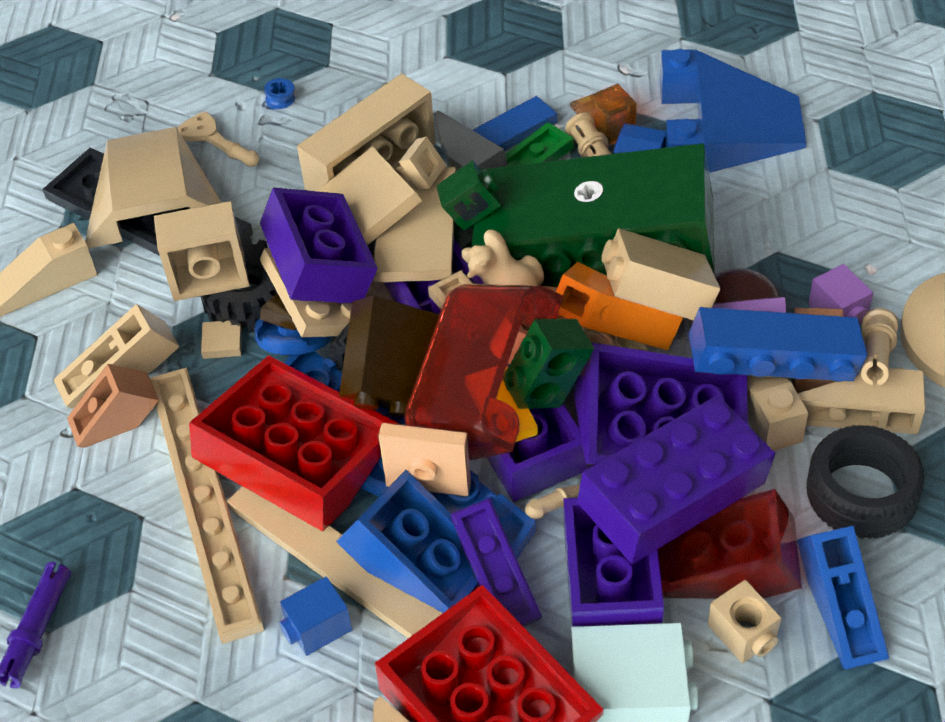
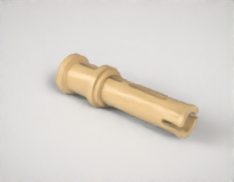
M579 113L567 122L565 132L574 138L578 144V152L582 157L611 154L608 149L607 137L604 133L598 132L595 127V120L590 113Z
M875 308L867 312L863 317V330L861 332L868 355L863 363L861 375L862 379L869 385H873L874 377H878L877 385L886 382L889 376V353L895 348L897 343V317L886 308Z

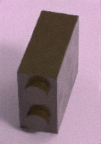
M375 295L352 301L339 396L355 400L354 406L371 410L379 409V407L389 409V415L400 418H412L414 412L430 410L441 315Z

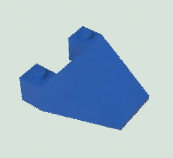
M696 49L661 50V104L697 103L699 119L667 120L665 148L704 143L709 173L806 148L798 95Z

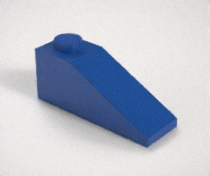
M854 526L798 539L797 544L808 585L843 669L889 659Z

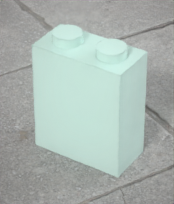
M681 623L572 627L573 678L604 709V714L597 722L689 721L690 710H697L698 697L696 682L687 680L686 668L693 667V652L691 640H683Z

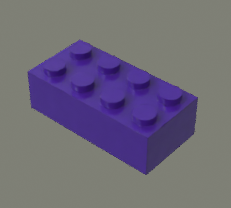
M717 395L584 470L577 503L631 564H634L764 485L776 453Z

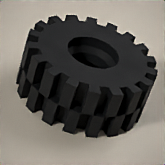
M252 238L243 239L242 244L249 284H257L259 286L246 292H238L234 289L200 297L205 314H208L211 322L221 321L224 323L230 320L231 325L239 326L241 321L242 327H248L249 333L255 332L254 328L256 321L260 319L261 307L273 298L277 291L260 261L264 248H268L267 241L259 239L257 244H253Z

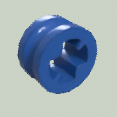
M277 78L266 83L264 88L265 101L270 108L284 109L294 103L295 87L290 80Z

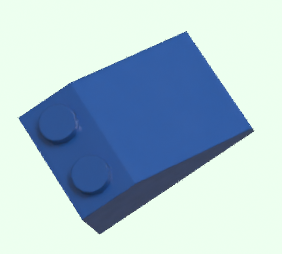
M407 470L394 480L336 541L366 572L442 613L470 594L478 584L450 519L451 513Z

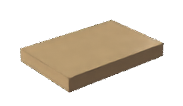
M373 146L317 190L319 192L344 194L367 245L422 202L417 193Z

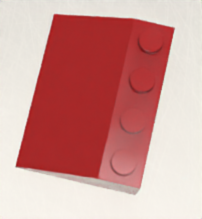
M268 355L189 422L191 455L195 460L323 532L350 505L382 456L379 442L381 424L399 425V423L374 410L354 406L355 400L340 397V392Z
M483 585L479 586L375 662L379 690L409 722H597L604 714V709Z

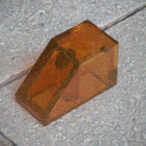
M618 83L570 102V107L576 114L587 112L592 115L598 132L604 133L607 137L608 146L617 142L624 124L636 126L637 103Z

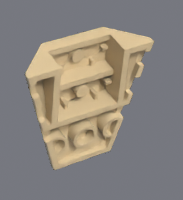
M177 127L107 140L85 238L88 249L122 242L120 220L184 207L192 209L222 203Z

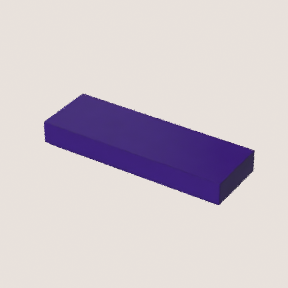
M485 499L451 513L450 519L479 586L483 585L523 627L541 620L540 610L491 499Z

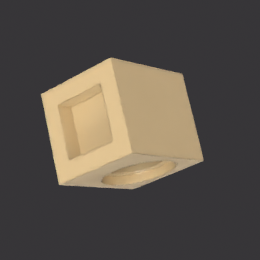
M746 580L710 603L708 626L742 664L755 655L758 657L766 655L776 646L781 617ZM748 622L753 624L755 627L748 628L740 625L739 623Z

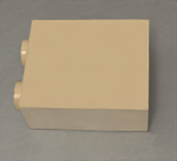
M618 228L614 239L608 240L603 249L602 262L605 265L607 279L610 281L615 297L694 320L699 307L712 308L720 291V286L706 256L620 228Z

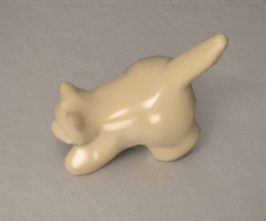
M487 230L484 234V246L476 245L462 250V259L468 263L469 267L467 277L479 276L501 308L531 313L528 304L534 298L537 287L544 281V272L541 264L536 258L529 255L521 260H515L510 255L502 235L495 230Z

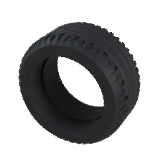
M847 426L833 431L832 434H828L815 448L807 476V495L813 511L823 522H826L827 526H832L834 530L854 526L856 537L861 539L865 537L867 539L885 537L901 530L916 513L924 487V468L919 455H917L913 447L895 433L876 426ZM846 466H868L887 475L894 482L898 491L882 498L860 497L843 489L831 474Z

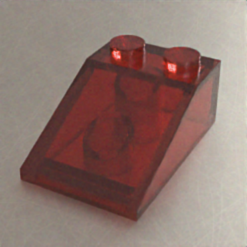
M776 489L737 500L657 549L663 598L717 599L744 580L762 598L802 589L795 519Z

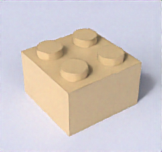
M231 201L154 216L157 248L174 301L250 287L244 251Z

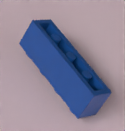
M699 307L689 331L695 372L754 375L757 377L820 379L837 382L854 381L868 356L858 318Z

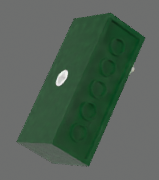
M704 143L489 168L500 185V188L496 191L501 206L474 224L472 247L485 245L484 234L487 230L497 231L502 235L510 255L515 260H521L528 255L538 260L544 272V281L540 286L558 288L563 274L577 262L607 276L605 265L602 262V253L607 241L614 239L618 228L706 256L713 274H715L714 197Z

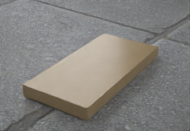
M445 167L429 189L419 191L412 180L407 182L422 202L376 238L374 261L378 269L374 276V282L443 280L452 275L454 220L442 208L436 185L455 173V167Z

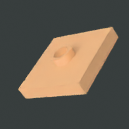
M389 423L381 424L379 442L386 486H389L407 470L429 492L460 496L469 495L471 480L467 433Z

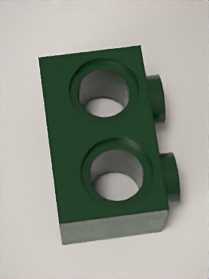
M534 319L502 377L518 409L560 408L594 351V347L577 319Z

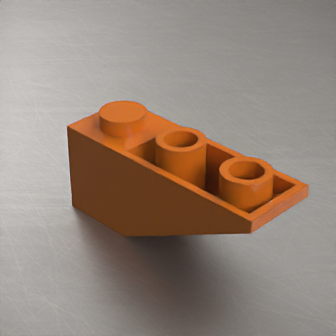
M579 262L563 274L549 307V310L567 319H577L579 324L585 328L667 351L670 349L684 318L615 297L606 275Z

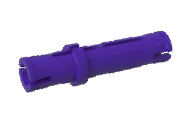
M48 562L45 565L44 572L17 629L10 631L7 637L8 648L0 663V684L6 687L9 678H11L10 688H19L33 656L40 653L43 646L41 638L66 583L72 575L66 566L60 564L55 573L53 571L56 562Z

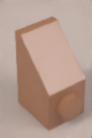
M107 363L67 417L77 447L85 448L140 426L159 401L147 372Z

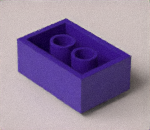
M273 187L260 220V226L290 300L352 303V301L365 298L378 268L344 194Z
M563 498L571 629L572 627L663 624L664 603L657 550L631 564L577 503V498Z

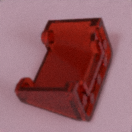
M464 284L451 290L445 298L405 410L404 419L406 426L467 433L470 461L512 452L519 433V417L513 407L496 399L521 323L530 327L534 319H556L564 296L539 285Z

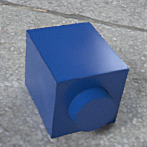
M327 576L280 601L284 619L279 621L280 628L289 644L293 645L298 642L306 656L352 631L348 608Z

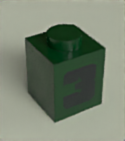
M473 160L436 185L442 208L464 231L501 206L496 191L500 188L497 179L489 169L482 171Z

